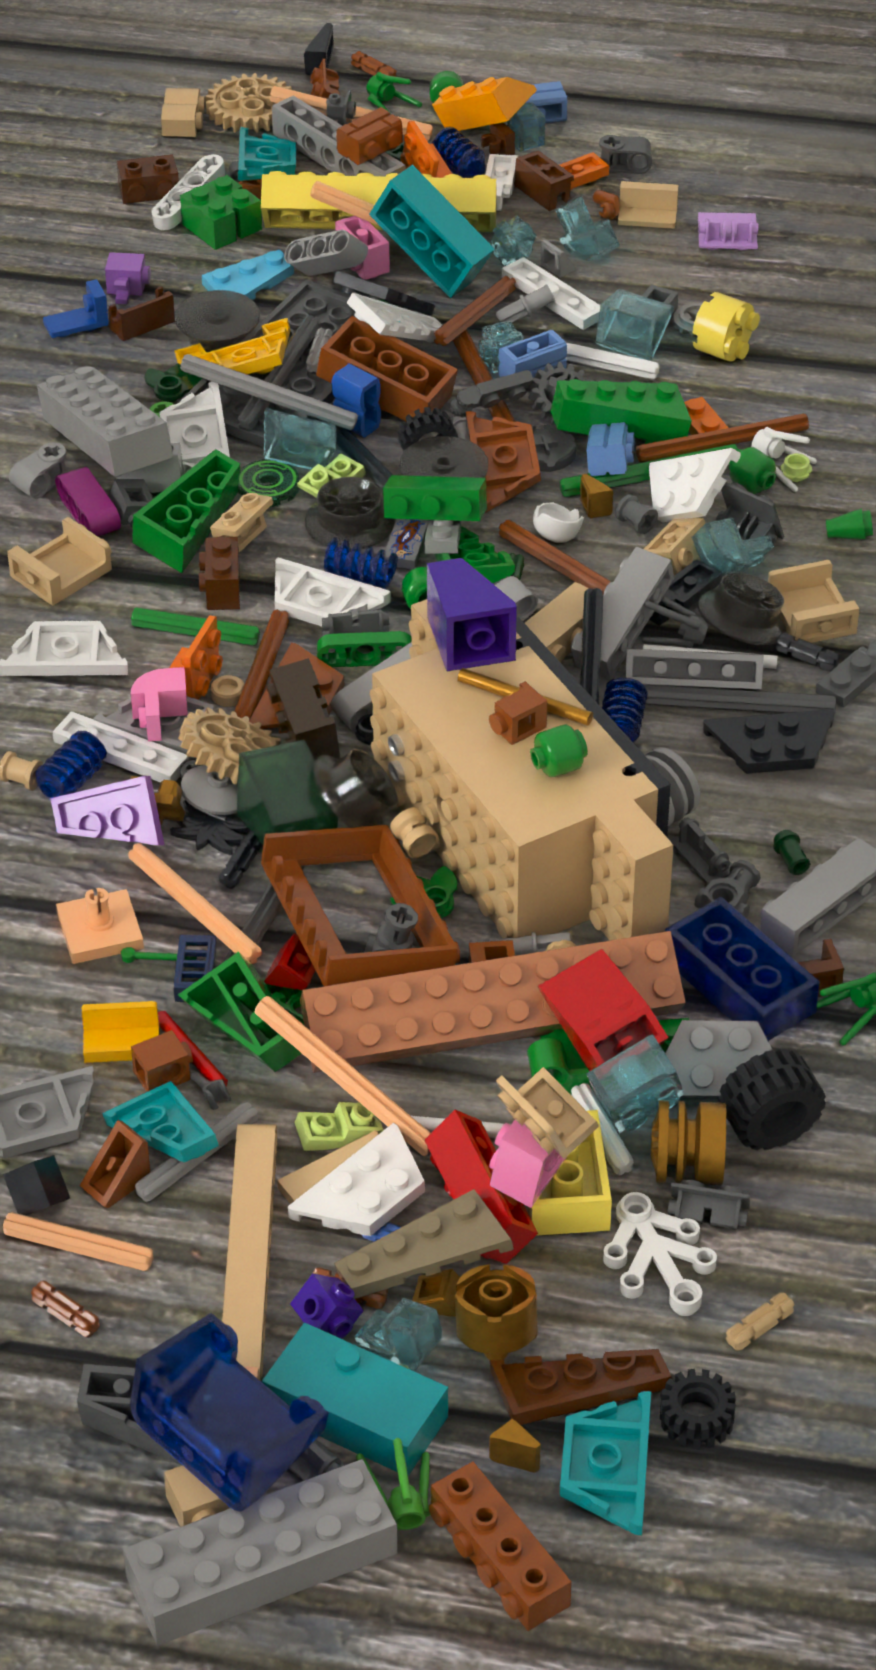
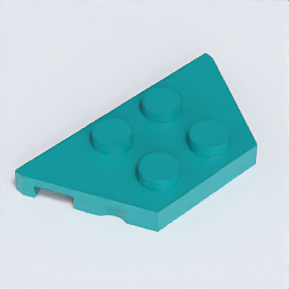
M240 127L239 181L262 179V174H269L273 171L295 175L296 142L280 139L263 133L262 139L248 135L249 128Z
M651 1391L638 1393L637 1400L617 1406L615 1401L600 1405L593 1411H581L566 1416L560 1480L561 1497L635 1535L641 1536L643 1530Z

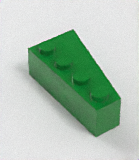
M558 380L550 410L557 430L589 435L590 428L594 424H607V426H610L611 423L625 422L628 425V433L634 432L635 438L645 439V444L688 436L692 422L677 384L669 382L641 383L639 381Z
M217 449L212 451L133 515L132 543L178 572L183 573L204 543L205 538L210 534V527L222 516L239 492L240 463Z

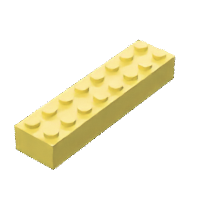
M281 171L262 174L261 211L265 228L335 229V221L354 215L312 198L310 192L316 181L375 205L389 181L398 174L390 173L386 177L374 176L371 173L345 176L339 172H331L327 176L316 175L312 172L287 175ZM422 174L478 232H496V179H491L487 175L462 178L459 175L449 174L444 176V178H435L429 174ZM371 223L377 230H383L380 226Z

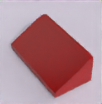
M293 934L277 953L263 981L266 984L298 990H305L308 987L315 973V968L297 934Z

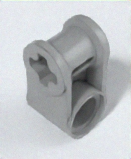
M47 443L28 457L18 461L10 470V483L34 499L43 497L47 492L56 487L55 477L60 475V471L61 474L69 472V468L65 465L64 461L67 455L65 447L60 443Z

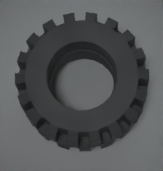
M779 1049L776 1052L773 1050L765 1051L763 1054L755 1055L747 1062L741 1063L736 1067L737 1070L728 1075L725 1079L727 1082L721 1086L719 1091L721 1095L718 1097V1102L726 1103V1118L744 1146H750L754 1150L761 1148L770 1150L776 1146L787 1145L792 1140L795 1141L804 1132L809 1131L813 1127V1123L819 1120L822 1115L821 1111L826 1105L824 1100L826 1098L825 1093L803 1057L798 1052L793 1050L788 1052L787 1049Z

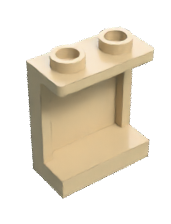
M70 517L62 520V535L29 554L18 545L7 551L10 576L52 606L112 570L111 548L107 541L99 538L87 530L84 525L78 524Z
M830 560L769 572L767 598L786 632L795 636L796 641L800 638L813 643L857 634L859 607L855 600L844 601L832 580L833 565Z

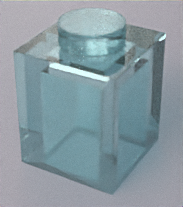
M532 102L525 103L507 121V126L515 132V147L520 152L545 145V115Z

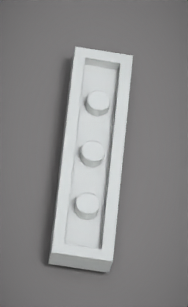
M525 257L502 268V277L508 276L510 279L513 277L516 281L514 286L527 295L547 284L555 298V302L549 303L546 307L582 330L605 318L604 307Z
M72 711L53 731V741L55 743L142 776H151V779L158 782L163 780L176 781L180 777L181 766L189 761V757L184 753L152 741L148 742L144 738Z

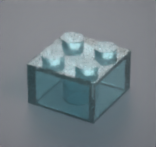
M653 1034L586 1073L597 1099L618 1133L626 1129L627 1131H633L642 1126L647 1121L646 1117L658 1110L659 1100H668L670 1109L680 1101L679 1097L685 1094L675 1068Z

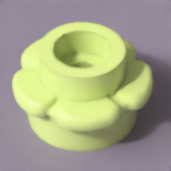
M794 453L785 457L784 463L781 465V471L792 482H800L809 477V473L812 472V466L807 456Z

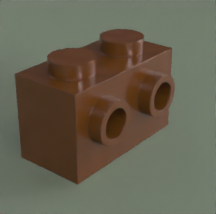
M173 154L117 161L118 185L123 204L160 200L179 182L178 170Z
M220 536L205 538V551H199L200 571H205L199 572L200 592H206L207 610L240 609L238 537Z

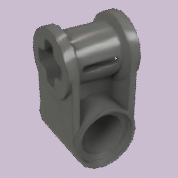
M605 135L600 138V158L609 165V173L642 174L651 168V143L645 137Z

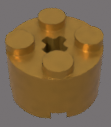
M490 1264L481 1265L464 1273L456 1284L457 1337L467 1347L484 1353L485 1357L490 1360L505 1359L509 1353L525 1347L538 1335L537 1293L534 1279L526 1271L513 1265L503 1264L504 1270H490Z

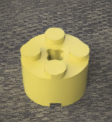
M714 292L710 295L714 298L710 302H703L695 318L692 334L697 335V343L693 342V346L696 350L731 362L737 358L743 360L749 351L748 342L752 331L759 324L760 315L754 312V308L750 303Z

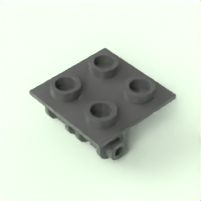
M725 482L721 492L727 510L725 512L720 511L716 518L720 528L732 533L736 532V535L740 537L744 535V539L750 540L764 548L767 546L773 547L777 537L784 538L775 504L770 498L764 495L756 496L747 492L738 483L733 482L730 484Z

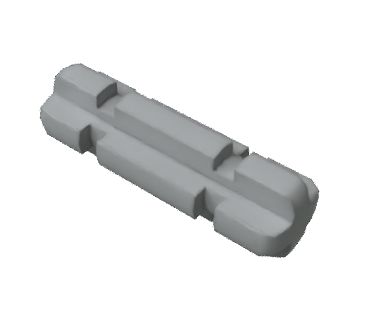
M321 327L317 330L309 352L310 355L306 361L308 372L314 371L317 373L321 348L332 337L333 332L331 329L325 330Z

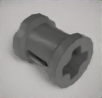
M628 494L618 503L615 516L622 522L627 521L632 524L638 533L646 534L654 527L658 519V512L654 508L645 507L639 503L638 497Z

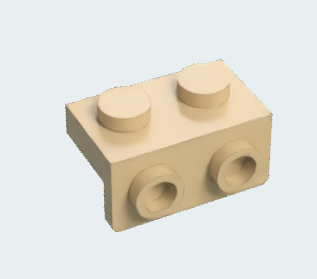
M257 493L243 495L233 507L223 513L210 527L213 538L220 536L238 537L239 552L242 551L267 527L263 513L273 504L272 497L258 495Z

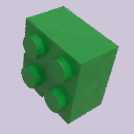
M228 175L218 177L214 181L200 187H195L180 195L182 225L214 250L237 241L235 215H237L238 237L241 239L262 230L261 200L247 189H242V186Z

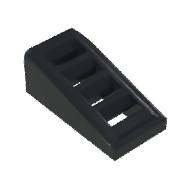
M326 23L304 52L305 74L311 75L315 67L319 68L322 59H325L326 68H329L334 48L332 23Z

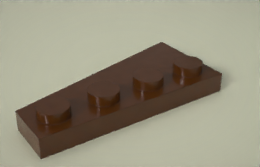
M659 1349L605 1352L603 1358L595 1359L579 1353L566 1354V1360L542 1362V1356L524 1357L525 1363L504 1364V1359L490 1360V1372L511 1419L516 1420L520 1425L597 1407L612 1401L617 1402L638 1397V1393L643 1391H651V1393L662 1391V1389H665L666 1382L669 1379L672 1380V1376Z

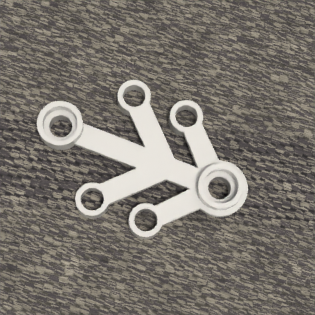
M631 1192L626 1194L616 1206V1218L620 1226L612 1242L608 1243L604 1248V1264L611 1269L624 1267L627 1263V1246L635 1231H637L642 1243L628 1272L623 1273L620 1278L621 1294L630 1299L638 1298L642 1295L644 1291V1276L653 1259L670 1289L669 1304L671 1308L680 1316L693 1315L701 1307L702 1289L697 1282L682 1278L670 1256L691 1262L693 1269L697 1273L708 1275L716 1269L717 1255L715 1251L708 1247L697 1248L691 1246L699 1240L700 1226L697 1221L690 1218L680 1219L655 1211L650 1198L643 1193ZM654 1227L676 1233V1240L658 1235ZM689 1230V1231H692L693 1233H691V1234H686V1233H684V1232H682V1231ZM611 1254H619V1255H621V1256H620V1257H612V1256H610V1255H611ZM701 1259H707V1260H709L710 1262H708V1263H703V1262H701V1261H699V1260H701ZM635 1283L637 1286L630 1287L626 1284Z

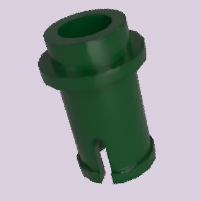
M782 830L777 833L773 839V849L782 856L788 871L793 875H800L810 868L811 863L800 846L799 835L791 830Z

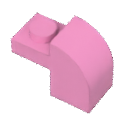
M184 667L164 668L147 672L140 676L132 685L131 704L133 719H139L140 728H147L148 742L162 741L160 717L188 715Z

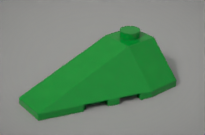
M461 526L458 553L435 554L437 562L457 558L464 559L491 583L510 577L515 572V564L510 554L505 551L495 552V545L490 542L480 543L479 536Z

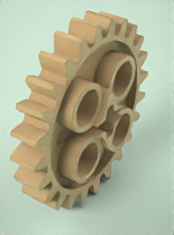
M244 73L242 78H237L233 75L231 76V81L221 79L222 85L215 83L213 84L214 89H208V95L205 96L206 114H209V120H215L216 126L223 124L224 130L233 127V132H237L240 127H246L249 130L253 129L256 133H259L261 128L270 131V126H273L272 105L276 104L270 101L272 88L278 86L292 90V87L286 86L285 81L278 82L277 77L269 80L267 74L261 78L257 77L256 73L252 77H247Z
M209 707L206 708L205 712L197 709L195 714L190 712L188 717H185L179 731L178 739L182 741L180 746L188 750L186 753L188 757L197 758L196 765H206V772L211 773L215 771L219 773V779L221 780L229 777L233 784H236L239 780L246 787H250L251 782L259 788H262L264 783L272 786L274 781L277 783L280 781L289 764L287 761L290 756L285 753L287 748L279 745L281 742L280 738L270 737L272 734L271 730H262L260 728L261 723L252 724L249 722L248 716L240 718L234 711L228 715L222 708H219L217 713Z

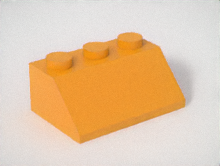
M490 77L476 84L471 81L457 88L449 86L439 93L440 97L432 106L446 132L452 133L509 121L537 89L534 85L509 77L499 79Z

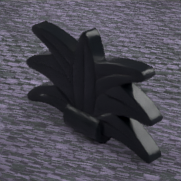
M184 800V809L189 816L184 815L183 821H176L181 827L170 828V834L178 838L196 840L197 850L210 844L218 851L232 855L233 849L229 845L240 844L244 835L239 833L254 831L255 823L234 820L231 818V814L213 815L205 813Z

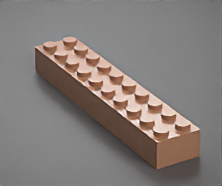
M671 931L306 989L302 991L300 998L304 1026L351 1066L546 1035L556 1029H563L540 992L538 985L600 949L604 950L646 1001L655 1016L678 1013L686 1002ZM311 1062L313 1073L322 1071Z

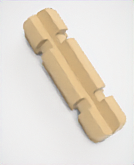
M778 1293L769 1300L771 1304L764 1303L741 1320L743 1324L738 1322L729 1328L726 1332L727 1343L736 1351H740L751 1343L750 1339L756 1340L779 1323L777 1319L784 1320L791 1315L795 1304L786 1293Z

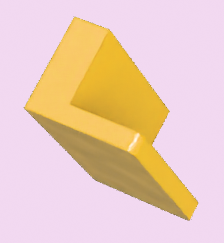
M155 1001L82 1005L84 1063L132 1061L131 1046L160 1035L157 1002Z

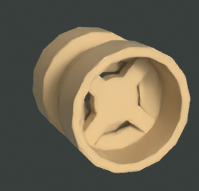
M409 808L402 811L391 822L390 829L398 840L403 841V849L411 858H419L428 854L438 843L437 833L431 826L426 825V818L418 808Z

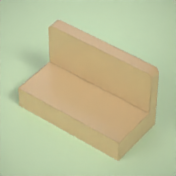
M621 181L618 225L675 228L679 185Z

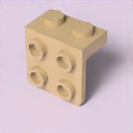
M544 1067L518 1091L502 1075L496 1080L502 1090L497 1096L507 1107L506 1110L521 1126L525 1124L533 1134V1138L548 1154L554 1149L563 1159L566 1158L599 1127L597 1121Z

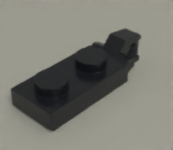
M696 559L674 576V580L664 596L688 609L723 582V573ZM659 602L658 605L674 611L673 609ZM655 611L649 618L650 621L658 625L670 619Z

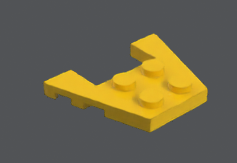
M288 318L261 325L262 337L214 351L206 352L201 343L174 350L177 363L181 364L184 355L190 354L246 375L255 372L259 374L268 373L275 366L282 365L291 331Z

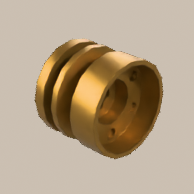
M659 1100L658 1110L652 1121L651 1161L656 1173V1182L666 1183L667 1165H675V1183H681L683 1180L686 1166H694L696 1181L708 1185H723L726 1151V1103L700 1102L696 1119H688L684 1101H678L677 1118H669V1101Z

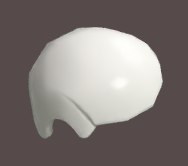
M554 502L542 503L536 507L533 514V524L538 533L543 538L555 543H566L575 538L584 520L583 516L579 519L578 509L569 511L564 506Z

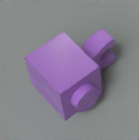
M109 252L105 267L107 294H116L115 304H127L129 295L142 296L144 286L150 283L151 278L150 266L145 265V254Z

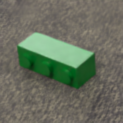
M391 475L383 487L384 518L480 521L487 509L486 478Z

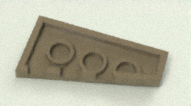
M475 1189L336 1261L334 1265L343 1283L347 1284L354 1291V1299L404 1284L406 1277L418 1273L425 1274L427 1277L440 1273L441 1266L463 1260L464 1264H469L481 1260L480 1254L499 1249L501 1254L514 1250L511 1238Z

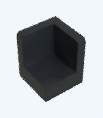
M55 1155L31 1162L3 1174L18 1214L27 1216L70 1199Z

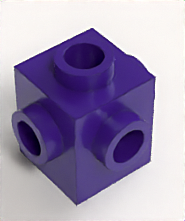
M313 1273L290 1303L303 1322L340 1339H343L344 1336L350 1333L354 1323L363 1313V1309L354 1299V1291L347 1284L343 1283L339 1278Z

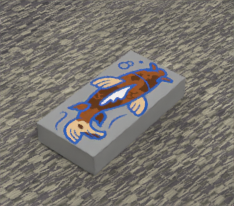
M396 519L383 556V565L415 569L425 542L428 520Z

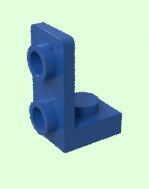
M97 279L86 282L87 294L83 295L84 308L43 317V324L51 338L66 337L69 334L86 330L91 331L109 325L106 294Z

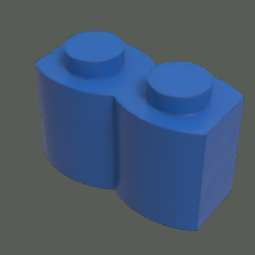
M349 363L333 375L331 382L332 392L335 397L333 405L358 415L357 423L354 429L350 431L365 438L379 428L381 408L378 404L381 392L380 381L377 377Z

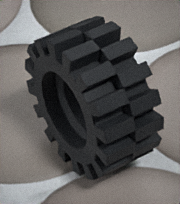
M424 407V413L417 409L414 411L416 415L414 417L408 414L405 417L407 423L401 422L399 425L401 430H398L397 433L398 441L407 460H411V463L415 466L419 463L421 468H426L427 463H430L431 467H435L438 460L441 463L446 462L445 455L451 457L454 454L452 448L457 449L458 443L456 440H459L456 429L445 411L441 413L440 409L436 407L433 412L430 407ZM438 432L432 440L418 443L419 439L425 434Z
M688 1369L687 1377H684L683 1373L679 1372L675 1374V1381L669 1379L666 1382L665 1389H662L660 1404L661 1427L663 1431L668 1430V1438L672 1441L679 1437V1445L686 1448L689 1441L693 1442V1449L700 1450L701 1443L705 1442L707 1449L714 1447L715 1439L721 1444L726 1440V1433L730 1435L733 1430L736 1408L735 1392L731 1393L732 1386L728 1381L722 1384V1376L716 1373L713 1379L709 1378L710 1370L702 1369V1376L696 1375L695 1369ZM690 1402H701L709 1405L714 1411L709 1415L694 1416L686 1413L682 1406Z

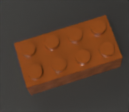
M351 316L321 348L316 376L331 383L333 375L350 363L379 379L381 392L378 404L380 408L406 421L405 417L408 414L412 417L416 416L414 411L417 409L421 413H424V407H430L432 412L435 407L441 409L452 397L458 369L393 336L380 335L368 323Z

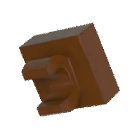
M503 122L490 125V133L481 136V147L489 146L490 154L515 155V132Z

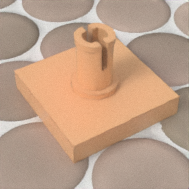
M96 888V896H94L93 889L86 892L85 898L56 904L57 915L72 964L118 955L126 947H131L135 951L144 949L143 937L127 889L108 893L103 888Z

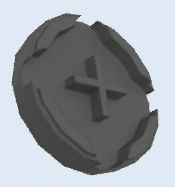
M547 424L544 425V428L536 429V426H532L540 471L551 472L560 470L573 462L576 457V443L572 433L557 430L555 425Z

